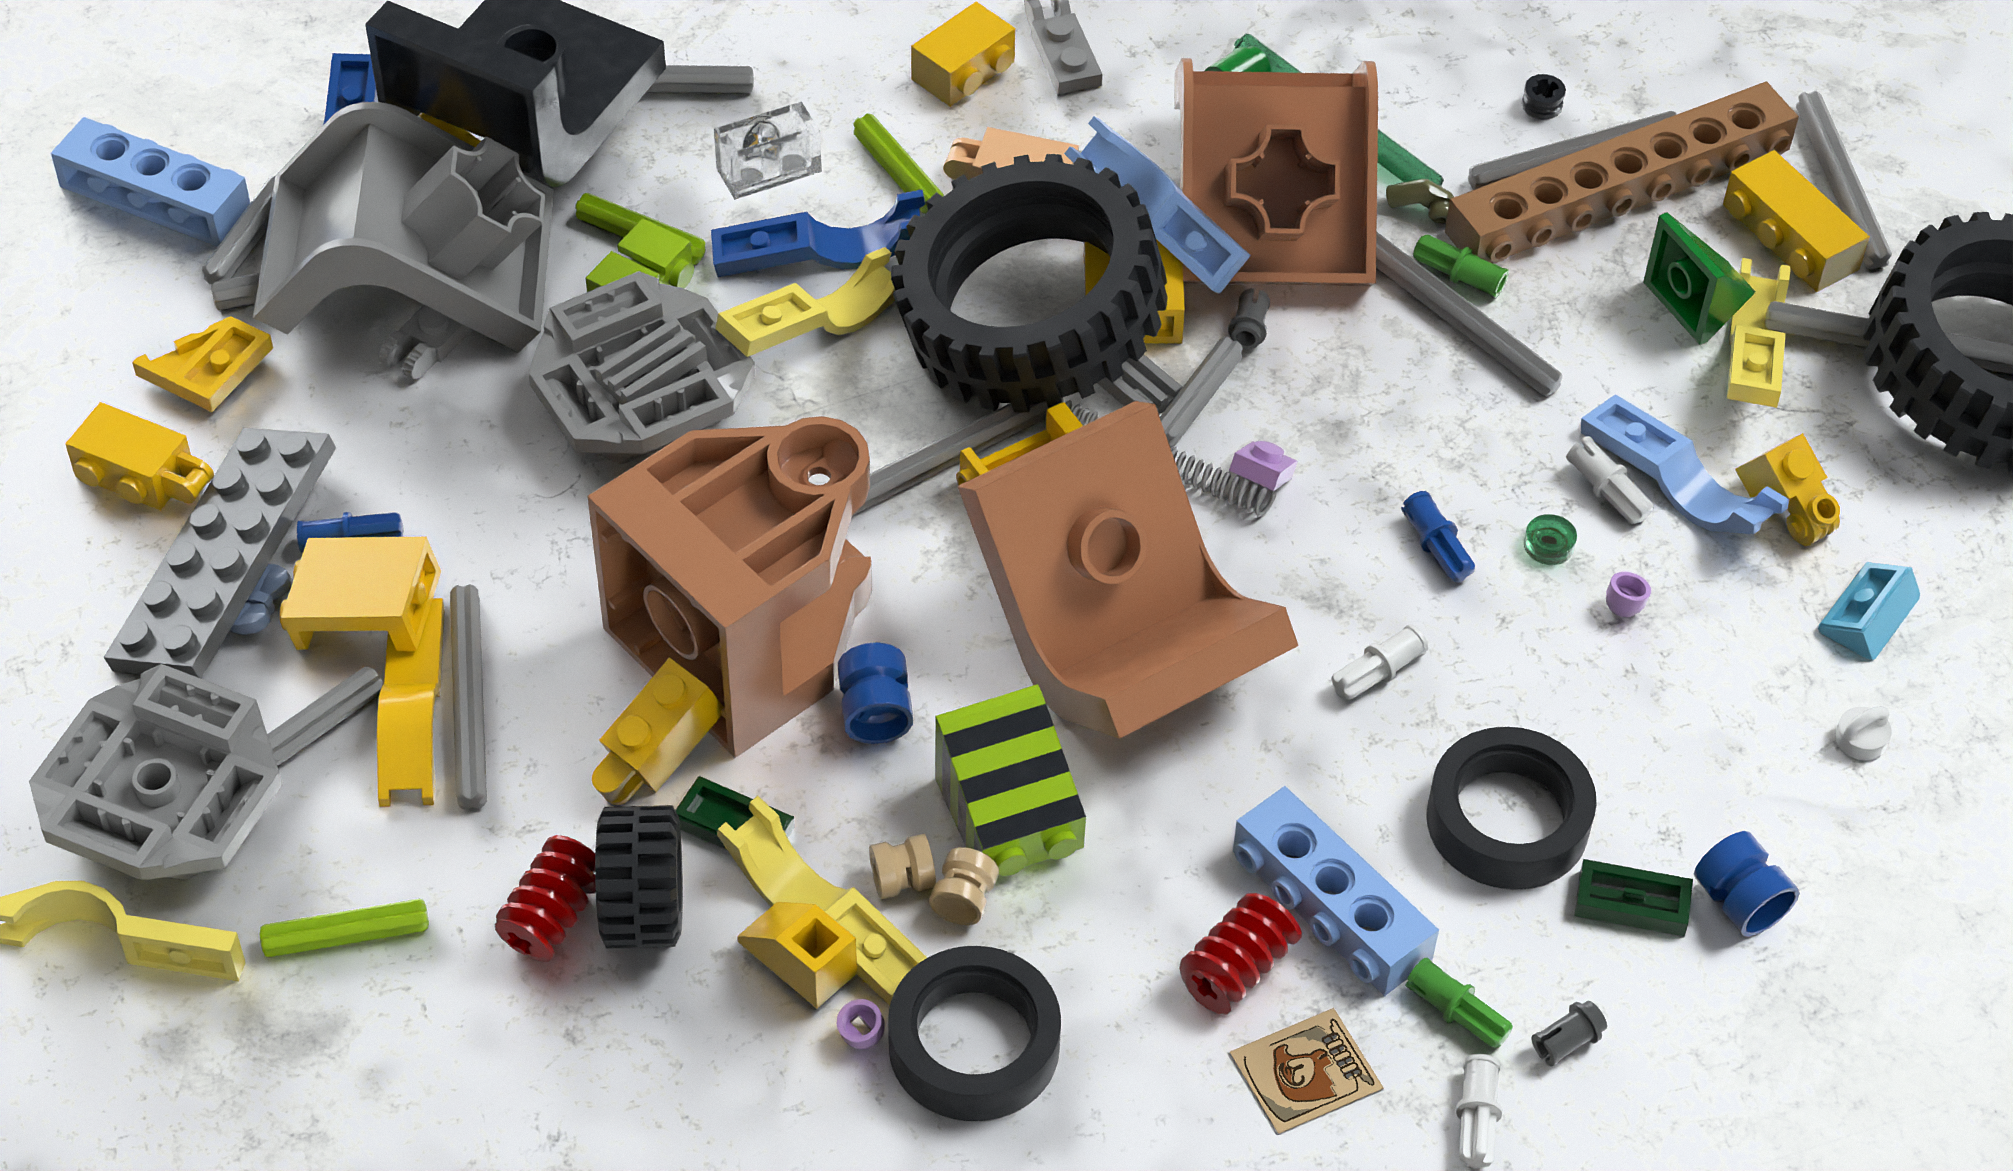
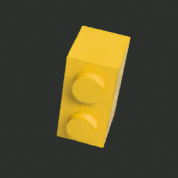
M976 1L911 45V80L951 107L965 96L972 95L982 84L998 73L1006 71L1015 62L1016 28Z

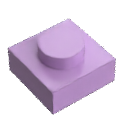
M1253 441L1235 452L1229 471L1275 491L1292 479L1298 461L1283 455L1284 450L1273 443Z

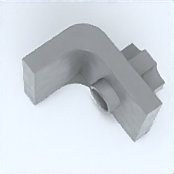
M362 102L346 106L337 111L276 174L253 318L288 335L330 293L352 285H376L398 291L519 353L541 332L554 190L522 173L519 165V154L488 137H485L476 147H473L395 105L381 102Z

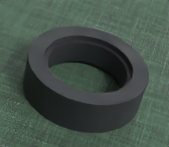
M1520 727L1487 728L1459 739L1440 758L1434 771L1427 805V827L1430 837L1442 857L1453 868L1468 878L1501 889L1536 888L1564 876L1582 857L1595 817L1597 806L1596 791L1589 771L1583 762L1561 742L1543 733ZM1495 772L1520 774L1541 783L1554 795L1561 807L1563 822L1551 835L1535 842L1524 844L1502 842L1481 833L1468 821L1461 809L1458 796L1468 783L1480 776Z
M962 946L938 952L913 967L904 976L893 994L888 1015L889 1057L892 1069L904 1090L916 1102L936 1114L962 1121H987L1008 1116L1034 1101L1047 1087L1057 1067L1061 1034V1013L1057 997L1042 973L1032 964L1013 953L986 946ZM970 992L986 993L997 996L1013 1005L1026 1020L1031 1036L1021 1055L1006 1067L985 1074L960 1073L939 1064L923 1047L918 1031L927 1013L935 1005L951 996Z

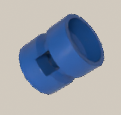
M876 642L855 646L842 654L837 662L840 690L844 694L842 698L844 728L849 737L862 743L880 744L899 739L908 733L913 726L911 696L908 691L906 659L902 651L891 644Z
M1748 831L1736 832L1714 845L1696 865L1694 876L1714 901L1724 902L1723 912L1743 936L1750 937L1764 932L1779 922L1796 904L1800 892L1780 866H1768L1766 864L1769 853Z

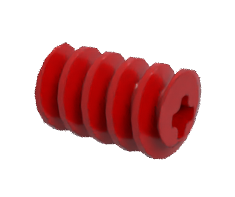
M554 835L549 837L542 847V853L536 855L530 864V870L525 871L519 880V887L514 888L507 898L508 904L502 905L496 914L495 931L499 937L512 949L533 960L550 962L555 954L552 945H561L566 938L563 928H572L578 920L575 911H583L589 903L586 894H595L596 892L594 874L595 853L586 845L568 836Z
M1258 893L1246 894L1237 902L1236 908L1228 911L1223 916L1222 922H1218L1209 930L1208 936L1202 938L1195 945L1194 951H1190L1181 959L1179 966L1181 978L1187 990L1198 1003L1212 1012L1227 1015L1232 1011L1229 1001L1238 1003L1246 997L1245 987L1253 988L1260 982L1259 972L1268 973L1274 967L1273 958L1281 959L1288 953L1287 944L1294 945L1302 938L1301 928L1292 914L1280 903Z

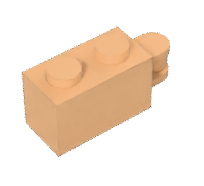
M987 127L982 141L963 137L955 139L944 163L943 170L953 180L963 174L970 180L983 174L981 166L992 162L996 163L997 168L1014 164V157L1029 155L1030 162H1039L1045 160L1046 154H1061L1064 163L1074 164L1064 153L1069 147L1079 151V145Z

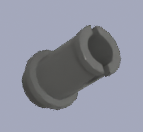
M1255 288L1246 289L1241 293L1237 314L1231 319L1228 326V334L1231 339L1238 341L1243 349L1246 350L1256 348L1264 342L1267 336L1265 318L1270 307V298L1268 294L1260 290L1257 303H1253L1252 299Z
M1576 1001L1569 1006L1568 1014L1541 1032L1533 1034L1531 1040L1539 1057L1544 1059L1549 1054L1550 1056L1545 1059L1546 1064L1554 1066L1559 1063V1060L1588 1041L1593 1044L1602 1039V1032L1607 1029L1608 1025L1597 1005L1591 1001H1586L1583 1004Z

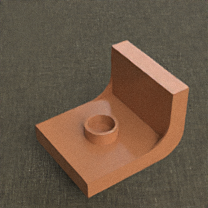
M1181 58L1174 73V109H1180L1181 117L1180 189L1188 199L1251 255L1228 284L1374 285L1376 283L1378 78L1375 62L1363 61L1353 73L1193 71L1192 59ZM1183 264V283L1205 284Z
M1134 401L957 486L1026 672L1033 685H1039L1049 708L1064 720L1120 739L1299 646L1286 607L1241 595L1226 582L1211 560L1202 540L1155 404Z

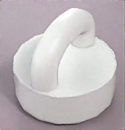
M1858 706L1844 712L1835 731V739L1839 748L1848 756L1858 760H1872L1880 757L1885 753L1892 736V727L1888 721V709L1882 706L1873 708Z

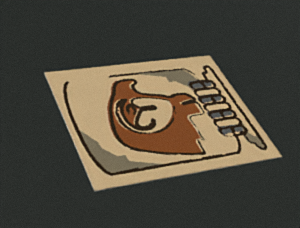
M1334 1008L1229 1052L1278 1134L1384 1089Z

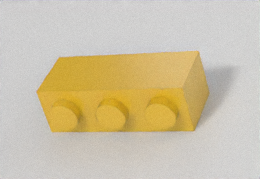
M1775 150L1731 171L1723 206L1728 209L1734 218L1741 221L1755 234L1765 247L1770 248L1782 261L1790 266L1796 276L1802 278L1816 292L1860 270L1870 236Z

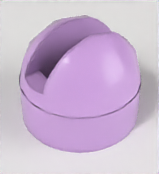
M1618 572L1612 576L1606 590V604L1613 614L1622 618L1632 617L1640 613L1646 606L1651 594V587L1644 578L1637 574Z
M857 999L842 1007L837 1016V1028L848 1045L856 1049H869L876 1045L883 1037L885 1021L879 1008L873 1002ZM858 1016L870 1029V1032L864 1036L851 1024Z

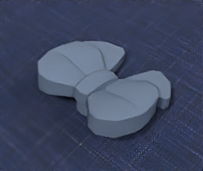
M268 564L230 631L237 634L258 633L269 626L271 621L270 615L275 610L273 600L288 593L292 586V578L285 568L276 564Z

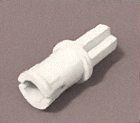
M1590 436L1581 439L1584 445L1583 448L1578 442L1575 443L1568 451L1566 459L1594 486L1593 493L1597 497L1604 496L1630 524L1634 525L1643 522L1653 511V503L1626 476L1627 468L1621 464L1616 465L1594 443Z
M1409 624L1402 631L1379 645L1371 643L1364 649V655L1333 674L1331 681L1335 687L1336 694L1339 697L1352 700L1381 680L1383 682L1393 680L1397 670L1417 657L1426 654L1428 642L1424 634L1416 626Z
M1475 1054L1468 1056L1463 1063V1099L1457 1103L1456 1114L1461 1119L1459 1158L1471 1169L1489 1167L1493 1163L1496 1123L1502 1118L1503 1109L1497 1102L1501 1064L1499 1060L1490 1055Z

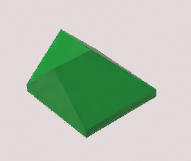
M1668 212L1659 215L1643 283L1695 341L1702 345L1708 342L1756 291L1725 258Z

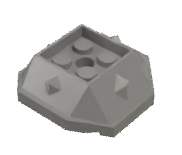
M638 271L550 307L544 323V332L536 348L528 373L531 388L576 453H596L619 464H624L672 443L691 430H703L734 415L755 377V362L750 356L746 357L715 329L718 312L708 298L680 287L660 284L658 278ZM673 318L680 323L682 332L687 329L693 334V341L695 343L700 340L706 346L707 360L667 386L623 405L596 382V367ZM681 349L677 353L673 354L672 356L661 362L660 366L668 360H670L671 358L678 355L679 353H681L683 350ZM642 374L641 376H639V377L636 378L635 380H633V381H631L630 383H628L627 385H625L623 388L625 389L626 387H628V386L631 385L632 383H634V382H636L637 380H639L640 378H642L644 375Z
M160 664L141 673V679L117 685L90 698L31 777L29 784L46 843L140 880L164 877L188 880L201 872L220 870L227 867L282 786V780L256 699Z

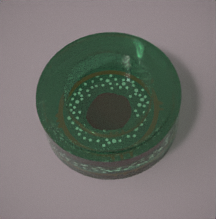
M1554 514L1537 516L1527 525L1524 537L1525 551L1533 560L1545 565L1562 564L1568 561L1574 553L1577 531L1570 521Z

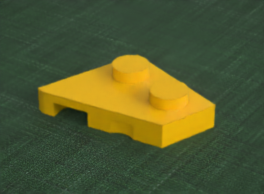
M230 316L209 325L203 332L191 333L173 341L174 351L151 361L144 354L137 357L132 364L136 376L213 412L273 349V343L270 334Z

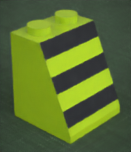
M1038 684L935 716V780L966 848L978 850L988 855L996 862L999 868V875L1001 876L1016 874L1026 866L1047 859L1058 860L1066 858L1076 850L1084 848L1086 815Z

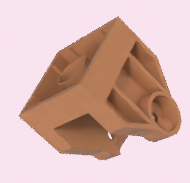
M819 416L802 418L785 426L691 430L587 496L603 629L652 677L670 657L706 684L724 707L721 710L722 716L708 732L734 758L744 753L835 689L838 678L837 662L842 654L845 653L855 617L867 606L872 593L871 556L865 557L846 539L852 515L865 504L870 490L868 444L858 429L842 420ZM815 474H824L830 478L823 485L812 484L808 479Z

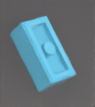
M1866 562L1819 624V633L1862 657L1871 660L1876 659L1920 599V590L1912 567Z

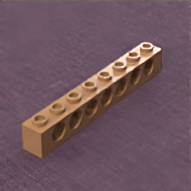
M1765 81L1451 198L1445 233L1457 248L1463 250L1465 247H1469L1472 249V254L1490 263H1498L1504 261L1509 256L1533 247H1541L1551 240L1572 232L1583 231L1593 224L1614 216H1622L1630 210L1648 203L1662 201L1672 194L1693 186H1701L1707 181L1730 173L1773 150L1782 155L1790 150L1799 116L1773 87Z

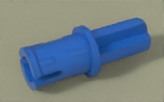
M1419 491L1410 495L1403 502L1404 507H1401V510L1419 534L1421 548L1427 553L1432 552L1447 576L1454 582L1464 581L1467 576L1474 573L1475 563L1456 537L1458 533L1457 526L1454 522L1446 520L1429 492Z
M344 512L342 518L315 521L302 520L297 522V541L302 554L308 538L403 537L404 532L401 516L396 512L352 516L351 512Z

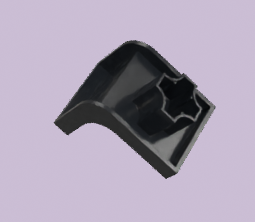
M387 0L365 23L378 102L395 105L416 116L424 113L483 138L488 137L519 154L521 171L530 173L535 168L538 179L552 187L566 184L577 174L666 69L663 40L561 0H484L459 28Z

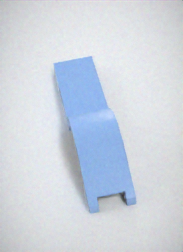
M1093 116L1088 124L1097 132L1081 153L1075 148L1069 147L1064 154L1073 163L1077 157L1092 161L1094 171L1098 174L1105 167L1118 174L1121 187L1127 183L1130 184L1137 191L1140 204L1146 206L1155 238L1212 291L1221 293L1251 255L1188 199L1175 181L1157 164L1106 123Z
M1616 394L1581 418V433L1586 437L1590 436L1594 442L1656 479L1661 491L1674 508L1697 526L1712 532L1755 534L1761 529V523L1773 514H1782L1788 509L1789 499L1768 486L1752 498L1734 495L1721 487L1705 470L1696 454L1692 440Z

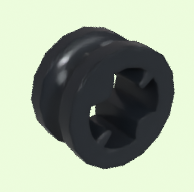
M1537 74L1530 77L1524 87L1521 103L1523 110L1528 115L1543 120L1557 117L1561 113L1564 104L1565 84L1553 75Z

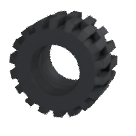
M673 805L604 807L597 822L595 849L596 909L599 935L606 948L675 947L682 931L683 911L682 844L680 820Z

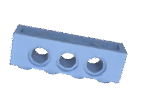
M83 117L51 152L60 187L217 247L250 204L246 179L235 171L222 169L198 160L190 154L179 153L158 145L150 139L139 138L118 130L112 125L102 124Z
M1286 786L1236 820L1233 852L1239 864L1247 872L1256 873L1268 884L1282 906L1290 910L1294 909L1310 925L1313 934L1322 944L1335 948L1348 961L1351 970L1361 981L1371 983L1379 992L1386 996L1407 980L1411 971L1422 959L1428 957L1430 960H1433L1439 929ZM1285 855H1293L1299 858H1289ZM1323 891H1332L1337 894L1331 895L1324 893ZM1360 927H1370L1377 931H1366Z

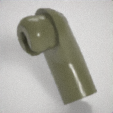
M1424 178L1388 185L1386 188L1387 202L1392 209L1419 203L1429 209L1428 216L1434 223H1446L1450 199L1454 198L1452 192Z

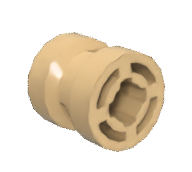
M925 834L907 837L903 844L895 846L887 842L869 846L873 879L881 900L896 897L902 889L913 887L917 891L934 888L936 884L935 868L931 849Z
M958 847L952 849L947 854L942 866L944 878L934 885L929 897V904L935 913L949 922L959 925L977 924L983 916L987 903L985 893H989L994 888L999 876V868L996 862L988 855L971 848Z

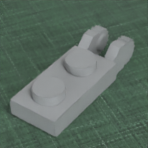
M1024 0L1027 20H1029L1032 39L1057 95L1102 86L1103 74L1075 13L1071 14L1069 0H1051V7L1056 17L1044 19L1042 5L1039 0Z
M423 305L399 331L395 330L385 340L379 349L378 359L380 363L391 368L410 352L404 361L402 372L411 379L419 380L437 361L441 363L473 329Z

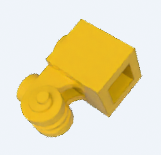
M1803 433L1735 468L1750 498L1757 496L1761 490L1768 486L1789 499L1787 510L1790 515L1786 519V525L1790 535L1799 544L1810 546L1839 528L1840 506L1837 500L1829 495L1821 481L1828 477Z

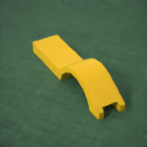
M433 598L417 651H396L389 633L387 634L385 679L379 694L377 714L379 807L391 806V790L422 789L423 805H434L436 779L433 753V717L435 698L440 697L445 617L443 598Z

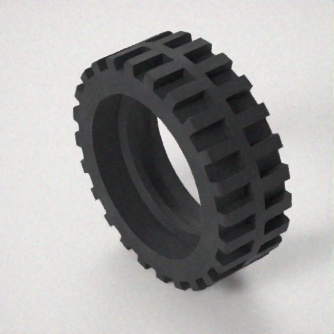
M1046 154L1045 160L1039 162H1030L1029 155L1014 157V164L997 168L996 163L992 162L981 166L983 174L970 180L963 174L951 181L953 190L942 197L936 192L925 202L928 212L924 217L913 215L906 225L910 240L898 241L894 253L899 265L891 267V280L895 288L893 295L917 359L923 369H928L932 381L940 388H944L949 384L954 398L967 403L972 396L978 397L983 409L996 411L1000 403H1011L1014 412H1030V404L1046 402L1049 409L1062 403L1061 398L1077 392L1084 399L1096 393L1093 385L1107 378L1113 383L1124 375L1122 364L1128 358L1136 362L1139 361L1147 351L1143 340L1145 335L1157 336L1162 325L1158 311L1166 310L1168 300L1164 286L1167 284L1166 273L1146 206L1140 204L1137 191L1128 183L1121 187L1118 174L1107 167L1098 174L1094 171L1092 161L1077 157L1074 164H1067L1063 162L1061 154ZM1043 239H1069L1083 243L1088 242L1110 256L1109 264L1103 276L1086 296L1065 311L1045 320L1027 325L997 327L977 324L951 312L953 300L970 274L991 257L1019 244Z
M1973 212L1968 222H1963L1959 215L1944 218L1938 230L1933 225H1928L1922 229L1916 240H1910L1900 253L1868 313L1870 317L1864 326L1863 339L1870 341L1864 352L1866 365L1878 367V371L1872 380L1878 392L1889 391L1894 398L1889 406L1898 418L1907 414L1917 424L1913 431L1924 440L1932 435L1945 443L1946 446L1943 451L1954 457H1957L1961 451L1975 456V465L1990 469L1994 462L2007 463L2008 472H2013V382L1987 372L1964 356L1941 329L1932 307V302L1954 296L1990 298L2013 306V214L2005 213L2002 220H1992L1989 212Z

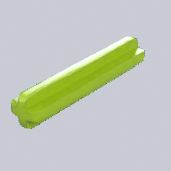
M867 113L862 118L857 117L853 122L855 127L854 135L905 193L923 189L925 202L936 192L942 197L944 196L940 189L873 114ZM927 205L920 208L923 214L928 212Z
M584 193L575 205L576 217L579 220L621 237H625L644 218L691 241L693 265H697L705 255L704 239L591 193Z
M419 898L264 924L260 927L259 935L264 955L266 957H274L422 932L428 929L429 919L426 904L423 899Z

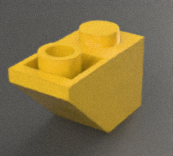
M776 902L737 936L738 943L816 1009L857 974L856 937L816 904Z

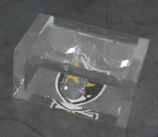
M802 101L714 128L716 169L734 200L822 172L821 133Z

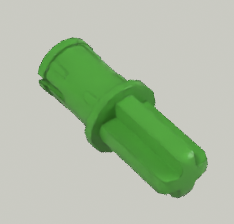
M1431 235L1421 236L1414 248L1413 257L1415 260L1450 275V281L1453 283L1458 281L1464 282L1490 294L1494 298L1500 295L1509 276L1508 269L1472 254L1471 248L1465 247L1461 250Z
M1428 957L1422 959L1409 974L1408 982H1406L1405 986L1443 1013V1020L1448 1024L1454 1020L1475 1036L1494 1048H1499L1509 1037L1513 1029L1512 1023L1474 995L1475 987L1473 985L1466 984L1464 986L1458 980L1445 973Z

